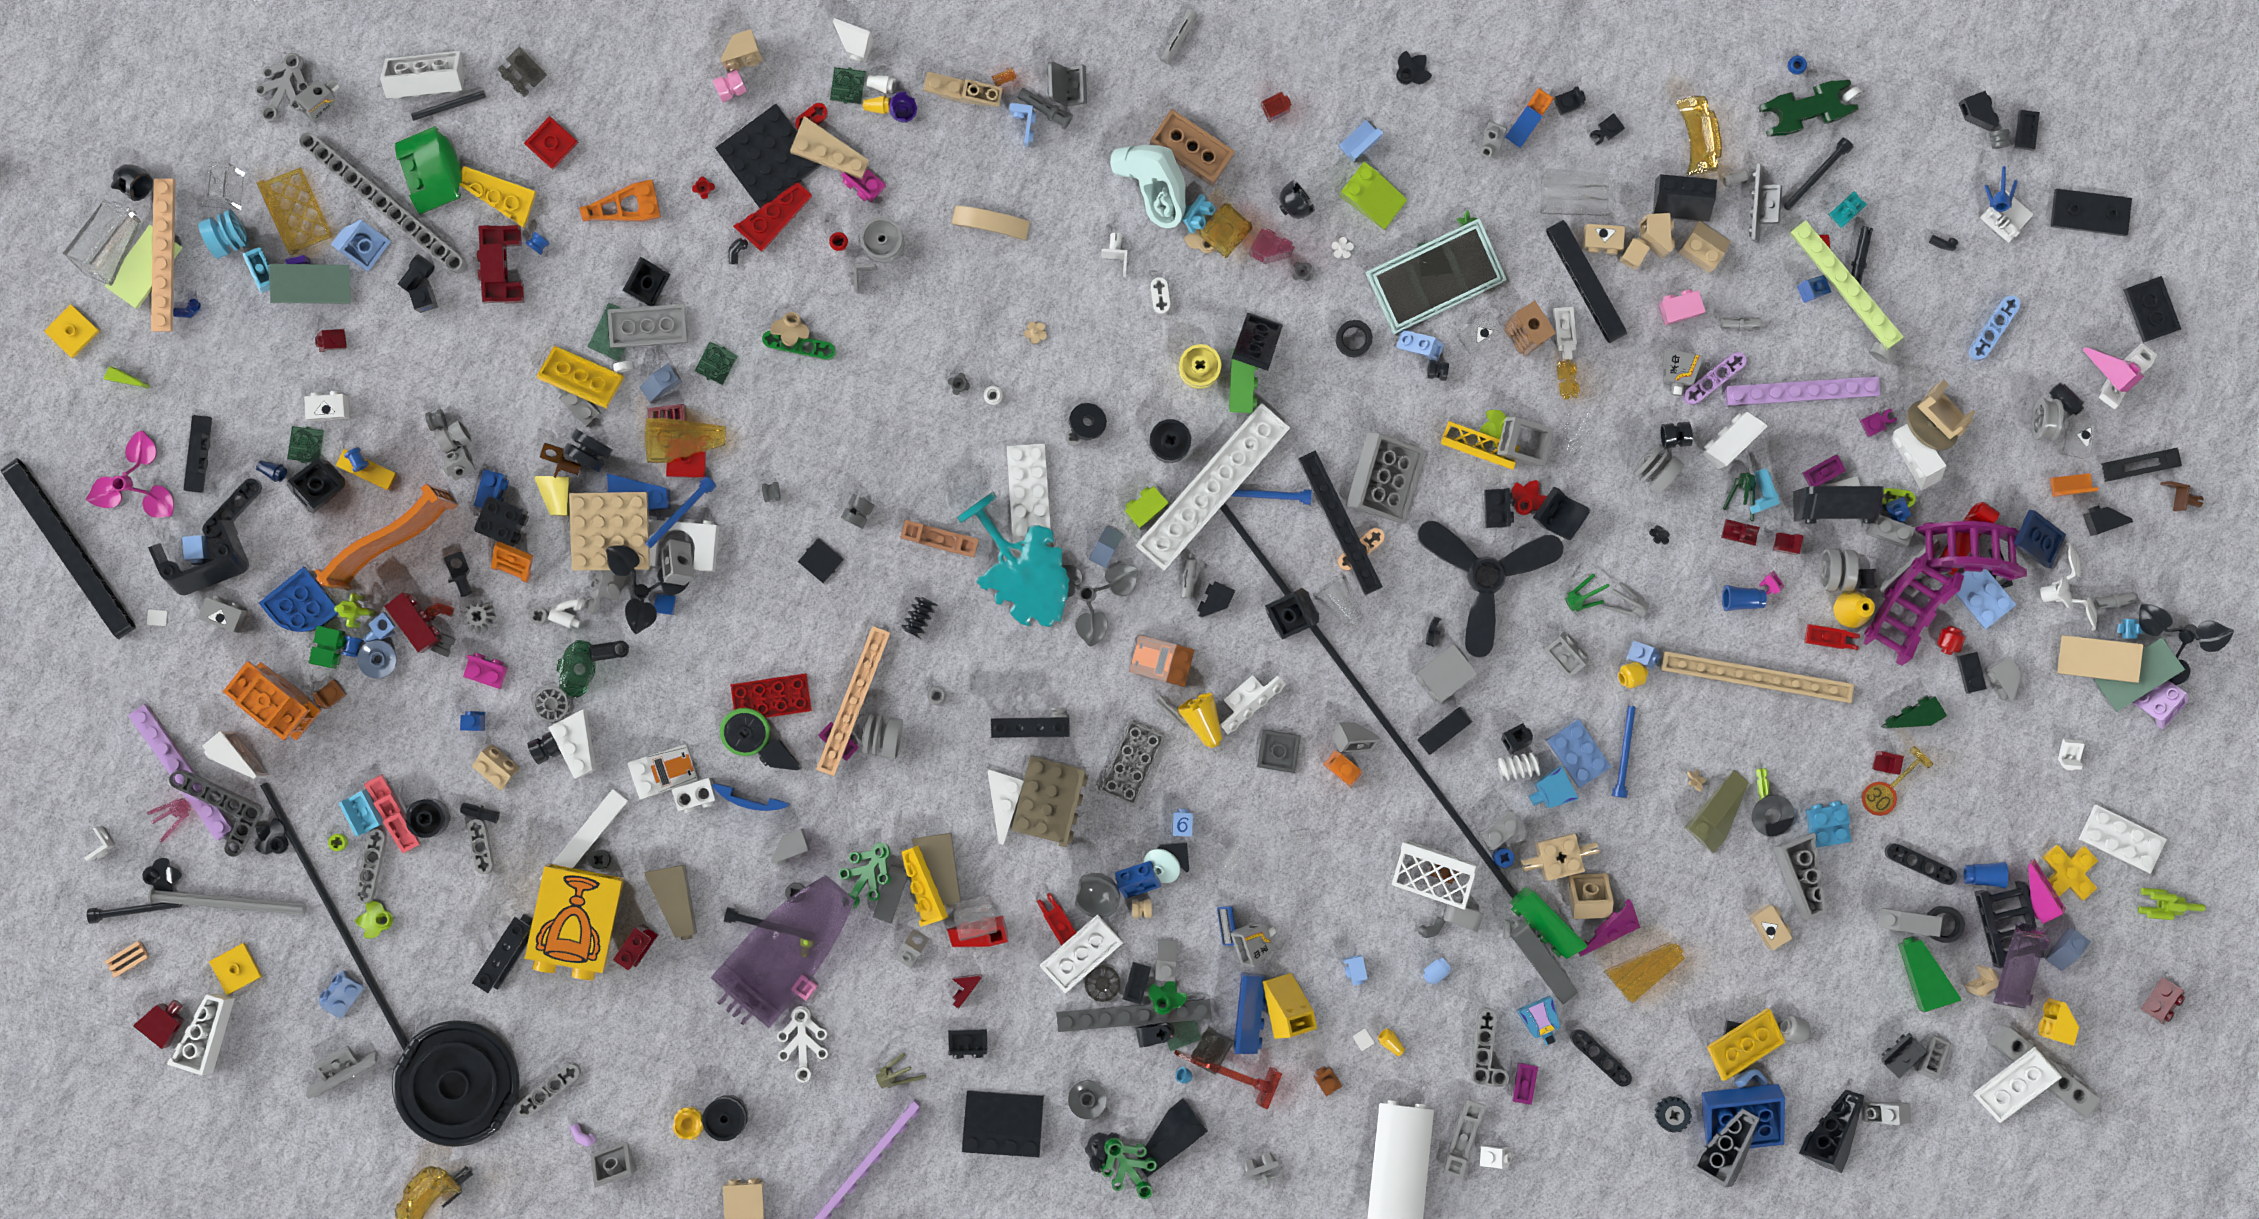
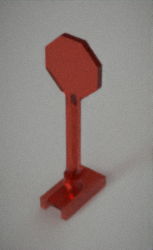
M1179 1050L1174 1052L1176 1056L1190 1063L1209 1068L1213 1072L1253 1086L1254 1089L1260 1091L1255 1103L1265 1109L1269 1108L1282 1073L1277 1071V1069L1269 1067L1264 1080L1260 1078L1255 1079L1216 1063H1208Z

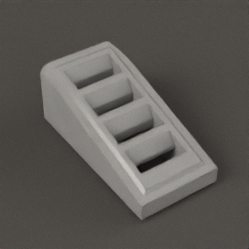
M1932 1035L1926 1049L1927 1054L1923 1056L1917 1072L1933 1080L1939 1079L1952 1043ZM1935 1043L1944 1047V1049L1941 1050L1935 1047ZM1932 1051L1940 1054V1057L1932 1054ZM1932 1059V1060L1936 1061L1937 1064H1934V1063L1930 1062L1929 1060Z

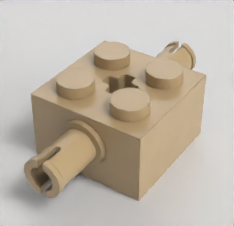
M1570 833L1534 842L1538 854L1537 857L1521 860V865L1524 866L1522 867L1524 872L1541 868L1544 880L1550 881L1585 872L1582 861L1583 857L1599 854V849L1596 848L1598 847L1597 842L1580 846L1577 842L1576 834ZM1559 853L1563 854L1561 861L1556 859Z

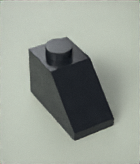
M2100 505L2089 508V512L2083 514L2090 536L2098 535L2133 522L2131 517L2110 507L2100 508Z
M779 738L774 739L758 752L761 755L759 759L764 766L769 765L770 768L796 771L802 769L801 765Z

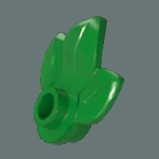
M1168 981L1161 988L1152 984L1148 991L1149 998L1153 1001L1154 1011L1160 1015L1168 1014L1172 1009L1180 1008L1187 999L1186 993H1177L1174 981ZM1161 1004H1165V1005H1166L1165 1008H1160L1159 1006H1160Z

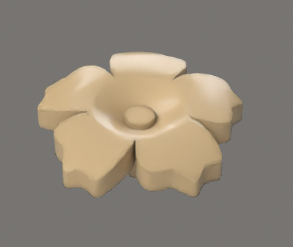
M1034 321L1029 322L1028 330L1024 331V336L1027 339L1031 338V344L1035 345L1040 342L1039 339L1045 340L1047 338L1046 331H1043L1046 326L1044 323L1038 322L1036 325Z

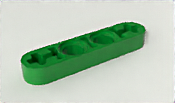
M767 331L762 336L763 344L769 349L822 360H831L836 355L835 347L829 342L798 337L794 347L788 349L782 340L781 347H778V342H772L769 345V342L766 340L771 335L775 339L780 340L781 335H774ZM807 342H811L814 345V349L809 353L803 350V346ZM817 344H820V349H826L829 346L832 353H828L825 356L824 352L818 351V355H816Z

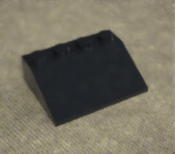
M967 1090L962 1152L1039 1158L1044 1096Z

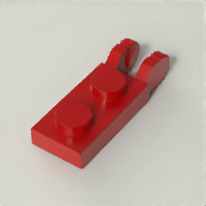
M1807 624L1804 643L1837 649L1858 650L1859 646L1856 644H1845L1846 637L1859 639L1860 634L1847 632V630Z
M1048 893L1047 898L1054 907L1052 910L1047 911L1041 899L1036 902L1062 946L1076 934V931L1061 906L1057 904L1052 894Z

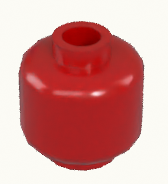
M1950 625L1947 628L1941 629L1937 640V645L1942 648L1941 652L1952 655L1953 652L1957 653L1962 650L1966 639L1962 629Z

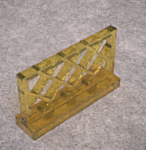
M301 167L267 181L261 180L256 182L290 256L297 254L299 250L333 237ZM300 174L302 180L299 186L289 183L292 176ZM277 182L285 184L281 194L273 191L271 185ZM288 186L298 189L294 199L284 195ZM301 191L308 193L310 196L307 204L297 200ZM283 198L292 201L289 211L280 207ZM296 203L306 206L302 216L292 212ZM308 208L317 211L318 214L315 221L305 217ZM290 215L300 218L297 228L288 224ZM303 220L313 223L310 233L300 230ZM316 225L324 227L327 234L320 237L313 235ZM298 232L308 236L306 242L300 245L295 240Z

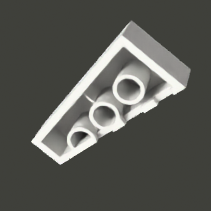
M220 993L206 994L194 1015L193 1022L186 1029L184 1038L178 1043L175 1049L176 1052L167 1064L199 1075L213 1073L235 998Z

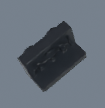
M987 1029L948 1030V1055H953V1059L964 1058V1055H972V1058H983L984 1054L988 1053Z
M1910 1033L1906 1036L1902 1034L1896 1040L1897 1044L1892 1049L1889 1047L1882 1053V1063L1898 1079L1927 1054V1051Z

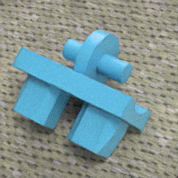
M1199 194L1191 206L1185 205V214L1182 221L1188 226L1189 233H1194L1196 229L1203 230L1206 225L1205 216L1213 215L1216 208L1213 203L1207 201L1204 195Z

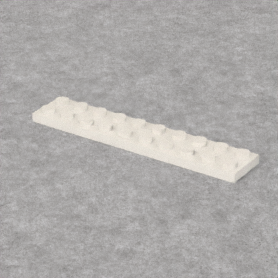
M1261 403L1135 546L1165 571L1288 432L1290 427Z

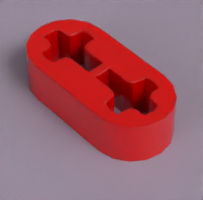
M815 103L800 114L795 121L797 129L799 130L800 121L803 120L804 116L808 119L811 118V121L816 125L822 123L828 117L826 106L822 103ZM817 108H818L819 110L824 109V110L822 111V113H823L822 116L816 115L815 117H813V116L816 114V111H815V110H816Z

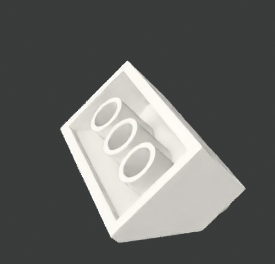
M461 51L385 59L380 80L386 98L399 99L405 96L417 97L423 94L436 95L441 92L455 93L462 90L464 74Z

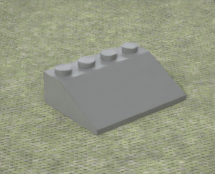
M1367 433L1346 506L1404 524L1425 450L1382 434Z

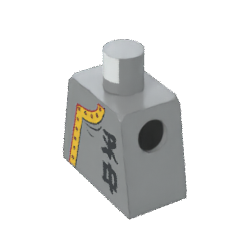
M330 79L325 85L316 80L294 99L300 110L315 124L335 104L336 100L333 93L339 88V85L333 79Z
M1665 350L1663 352V383L1672 384L1671 395L1682 396L1683 387H1690L1694 384L1703 355Z
M1254 922L1230 933L1241 965L1256 967L1273 950L1274 946L1270 937L1275 935L1276 931L1272 925L1266 926L1265 924Z

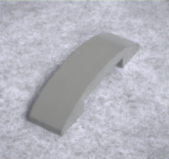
M1466 1100L1450 1143L1443 1173L1462 1179L1468 1162L1467 1157L1486 1105Z

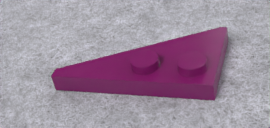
M1630 899L1624 902L1626 906L1619 913L1614 912L1611 914L1610 918L1594 931L1596 935L1589 942L1584 941L1588 946L1578 952L1580 957L1641 928Z

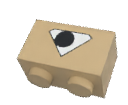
M1586 224L1583 227L1582 250H1587V253L1591 254L1605 251L1607 255H1617L1624 249L1625 226Z
M1767 904L1748 915L1766 947L1770 950H1775L1792 939L1790 935L1792 931L1787 923L1783 924L1780 919L1782 915L1776 906L1773 907V905Z

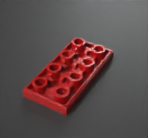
M807 673L730 684L734 710L750 708L758 711L765 718L812 711Z

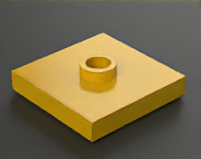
M70 304L44 332L74 359L100 330L74 305Z
M242 943L209 961L226 996L263 977L246 943Z

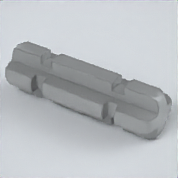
M1160 696L1155 703L1160 708L1162 707L1169 717L1176 720L1180 727L1187 723L1179 714V711L1170 702H1167L1165 697Z

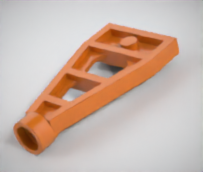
M652 179L633 183L590 205L579 207L583 222L590 220L644 222L661 218ZM631 195L636 196L639 209L636 212H625L622 210V200ZM616 202L618 209L616 214L606 215L603 213L602 207L605 204Z

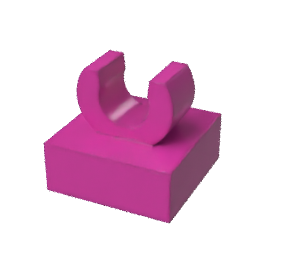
M1775 571L1767 574L1759 584L1760 587L1764 584L1769 586V590L1765 592L1766 595L1771 594L1772 591L1776 594L1784 588V584Z

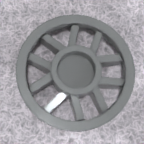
M548 686L540 689L535 694L532 705L534 713L539 719L545 722H556L566 715L570 703L562 689ZM553 689L551 695L546 690ZM556 690L560 692L557 698L554 697ZM544 692L547 698L543 699L540 694ZM562 695L565 698V702L559 701ZM537 698H539L543 703L536 705ZM559 704H566L565 710L559 708ZM543 706L544 710L538 712L537 708ZM557 710L563 712L562 715H560L559 717ZM545 712H547V719L541 716ZM550 712H554L555 719H551Z

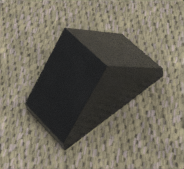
M1187 842L1159 844L1157 848L1172 853L1177 858L1180 867L1188 873L1190 868Z

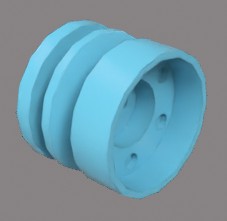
M231 209L226 210L224 214L219 213L217 215L218 223L212 217L198 223L204 243L216 259L229 255L231 253L230 246L235 251L240 250V246L242 248L249 246L245 228Z

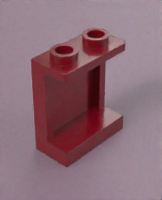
M644 924L635 927L613 958V961L626 970H630L632 966L637 967L659 934Z

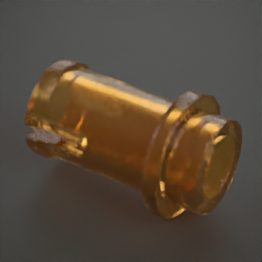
M1007 67V70L991 76L993 81L1001 78V80L994 82L997 87L1009 81L1014 82V79L1017 78L1013 67L1010 69Z

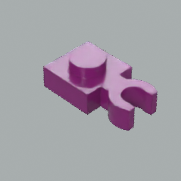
M1892 409L1885 410L1882 416H1880L1879 412H1876L1859 420L1867 437L1887 429L1884 423L1891 424L1897 420V418L1889 419L1887 417V414L1893 411Z

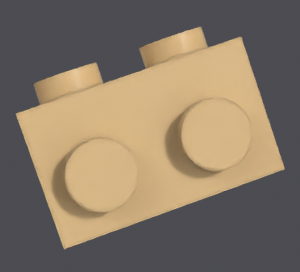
M493 744L482 750L471 766L500 791L506 787L512 776L520 770V767L513 760L509 759Z
M1978 965L1976 968L1981 977L1965 984L1964 987L1968 993L1985 997L1991 994L1993 989L2000 986L1998 982L2000 978L1994 969Z

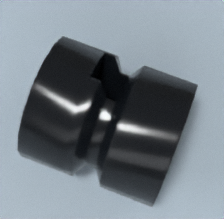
M1689 421L1678 422L1676 426L1673 423L1661 425L1660 436L1664 449L1675 448L1676 445L1680 447L1692 446L1693 433Z
M551 731L542 735V740L537 738L527 743L529 752L538 765L546 762L549 756L556 757L562 754Z

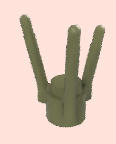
M902 1053L887 1066L881 1068V1073L876 1074V1079L879 1086L883 1089L925 1079L926 1075L895 1081V1077L912 1069L909 1066L895 1073L892 1070L888 1071L905 1056V1053Z

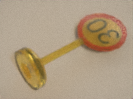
M1913 746L1910 749V753L1916 760L1892 784L1889 785L1886 782L1878 781L1866 786L1861 798L1863 806L1873 815H1887L1894 809L1897 803L1896 791L1893 788L1919 763L1926 768H1930L1934 765L1933 762L1917 747Z

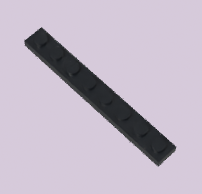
M1316 450L1298 458L1364 595L1366 596L1383 588Z

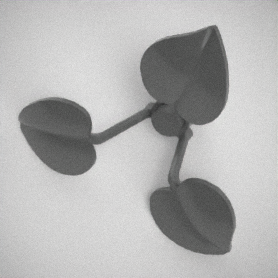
M1123 564L1115 565L1105 574L1108 585L1098 588L1089 586L1081 588L1078 586L1082 582L1081 571L1073 565H1062L1066 569V574L1069 578L1068 597H1072L1076 589H1078L1080 599L1087 602L1090 614L1083 613L1076 621V631L1088 646L1097 644L1104 637L1108 627L1104 614H1094L1091 602L1096 599V592L1111 587L1115 595L1126 596L1130 594L1136 585L1139 572L1137 568Z

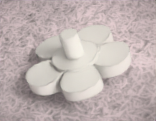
M1341 237L1339 243L1336 241L1332 243V249L1336 250L1334 257L1340 258L1343 256L1344 259L1350 257L1349 251L1353 250L1354 246L1351 242L1347 243L1345 237Z

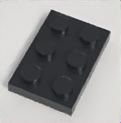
M2162 276L2123 289L2143 343L2181 330Z

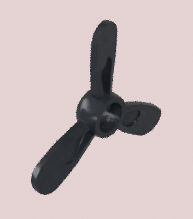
M1427 521L1419 527L1417 532L1418 541L1424 548L1441 560L1467 572L1468 583L1476 592L1467 619L1465 647L1470 655L1477 658L1487 656L1493 648L1496 625L1494 593L1503 587L1506 577L1531 572L1556 562L1561 558L1564 548L1562 541L1550 534L1543 535L1521 545L1501 560L1488 556L1478 558L1459 537L1439 522ZM1482 563L1493 567L1498 572L1497 579L1493 583L1492 588L1481 585L1476 581L1477 571Z

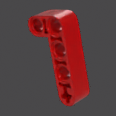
M1979 502L1970 509L1963 521L1995 523L2000 512L1985 502ZM1955 533L1956 555L1958 557L1968 556L1971 551L1970 533ZM1948 544L1938 558H1945L1948 555ZM1952 568V572L1947 573L1953 575L1959 568Z

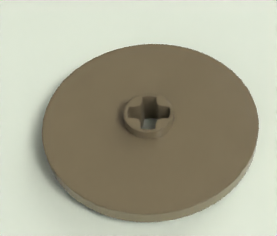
M1921 401L1913 403L1906 413L1907 424L1912 434L1922 444L1931 449L1939 451L1950 449L1956 443L1958 436L1955 435L1949 439L1917 407Z

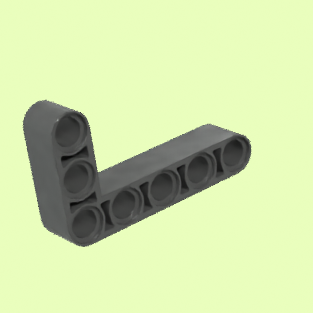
M179 769L173 772L169 777V783L172 787L239 817L224 846V851L231 857L241 854L262 816L263 809L261 805L189 771ZM176 774H181L184 777L183 784L176 782ZM198 782L202 785L203 789L201 792L194 790V783ZM213 791H218L221 794L220 800L212 798L211 794ZM231 799H235L239 802L238 809H234L230 806ZM248 808L256 809L257 816H249ZM245 825L248 828V834H241L239 826ZM230 843H237L239 845V851H232L230 849Z

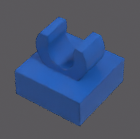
M1904 497L1886 503L1892 520L1902 522L1906 520V517L1911 516Z

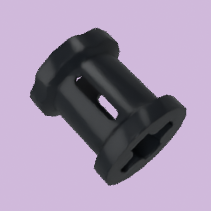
M1859 569L1858 571L1861 573L1859 589L1877 588L1874 575L1876 569Z

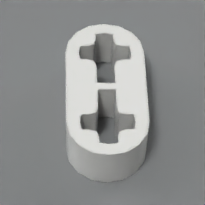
M1158 277L1151 282L1152 304L1154 311L1157 314L1163 315L1170 309L1167 281ZM1157 282H1160L1161 285L1165 286L1161 290L1162 294L1159 295L1158 289L1154 288V286L1157 285ZM1159 298H1162L1163 304H1167L1164 310L1156 307L1159 304Z

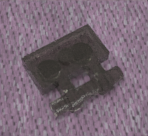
M520 46L506 59L510 66L506 69L503 65H500L497 69L502 74L501 77L505 81H509L513 89L523 97L529 94V91L525 88L528 83L534 88L547 76ZM516 71L522 76L519 81L513 76Z

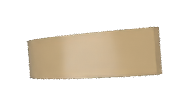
M957 205L955 206L952 225L995 232L1025 241L1030 221L1014 216Z

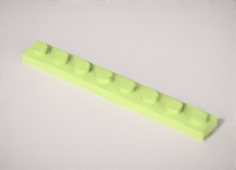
M1804 221L1790 232L1794 240L1886 350L1903 339V335L1807 221Z

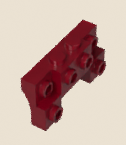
M519 225L478 226L479 250H477V260L480 262L478 280L481 281L482 302L484 304L525 303L524 284L522 282L508 283L507 247L522 246L521 227Z

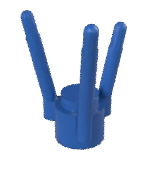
M2005 166L2002 167L2001 191L1996 193L1994 199L1988 185H1985L1990 207H1994V210L1999 212L2006 211L2012 207V200L2018 183L2017 180L2014 181L2009 195L2005 192Z

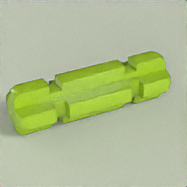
M1766 768L1756 770L1757 777H1759V780H1757L1758 793L1761 796L1759 800L1770 795L1769 779H1767L1768 770Z

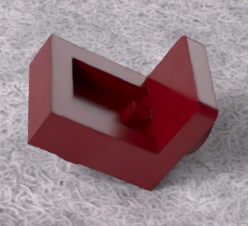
M321 330L317 333L315 345L319 347V352L346 349L345 330Z

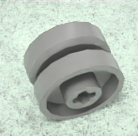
M873 218L865 224L860 236L864 251L875 262H892L903 252L905 244L903 233L897 223L890 218Z
M1825 549L1820 565V582L1823 590L1835 591L1839 588L1840 591L1852 592L1855 589L1859 568L1858 556L1855 550L1845 549L1840 553L1838 549Z

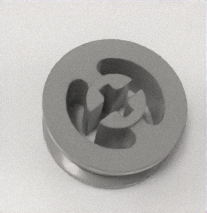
M2039 398L2037 400L2031 421V432L2035 440L2047 438L2049 441H2056L2059 437L2064 417L2061 400L2054 399L2052 402L2047 401L2046 398Z

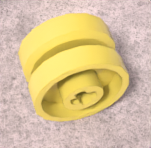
M1197 344L1184 351L1180 358L1179 373L1186 385L1194 389H1204L1213 385L1218 379L1221 370V360L1215 349L1208 345ZM1198 364H1201L1203 369L1197 370L1196 367Z

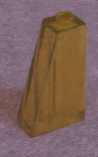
M1667 942L1608 968L1604 973L1624 997L1633 1003L1685 959L1682 955L1684 951L1677 943Z

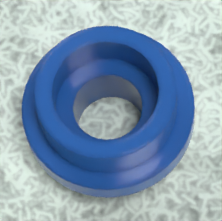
M1799 55L1793 56L1788 61V70L1794 75L1802 74L1807 68L1805 58ZM1794 63H1798L1800 68H1795Z

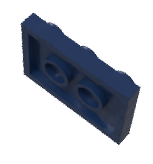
M2028 510L2014 545L2043 567L2051 569L2066 534L2035 510Z

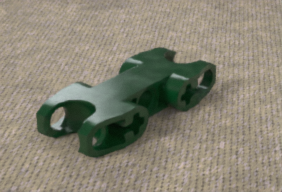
M1850 79L1832 80L1813 87L1814 96L1795 100L1794 93L1790 92L1779 95L1758 107L1759 112H1774L1779 118V124L1766 131L1767 137L1786 136L1802 131L1804 129L1802 121L1821 116L1823 124H1828L1858 111V104L1844 105L1838 99L1839 91L1851 85Z

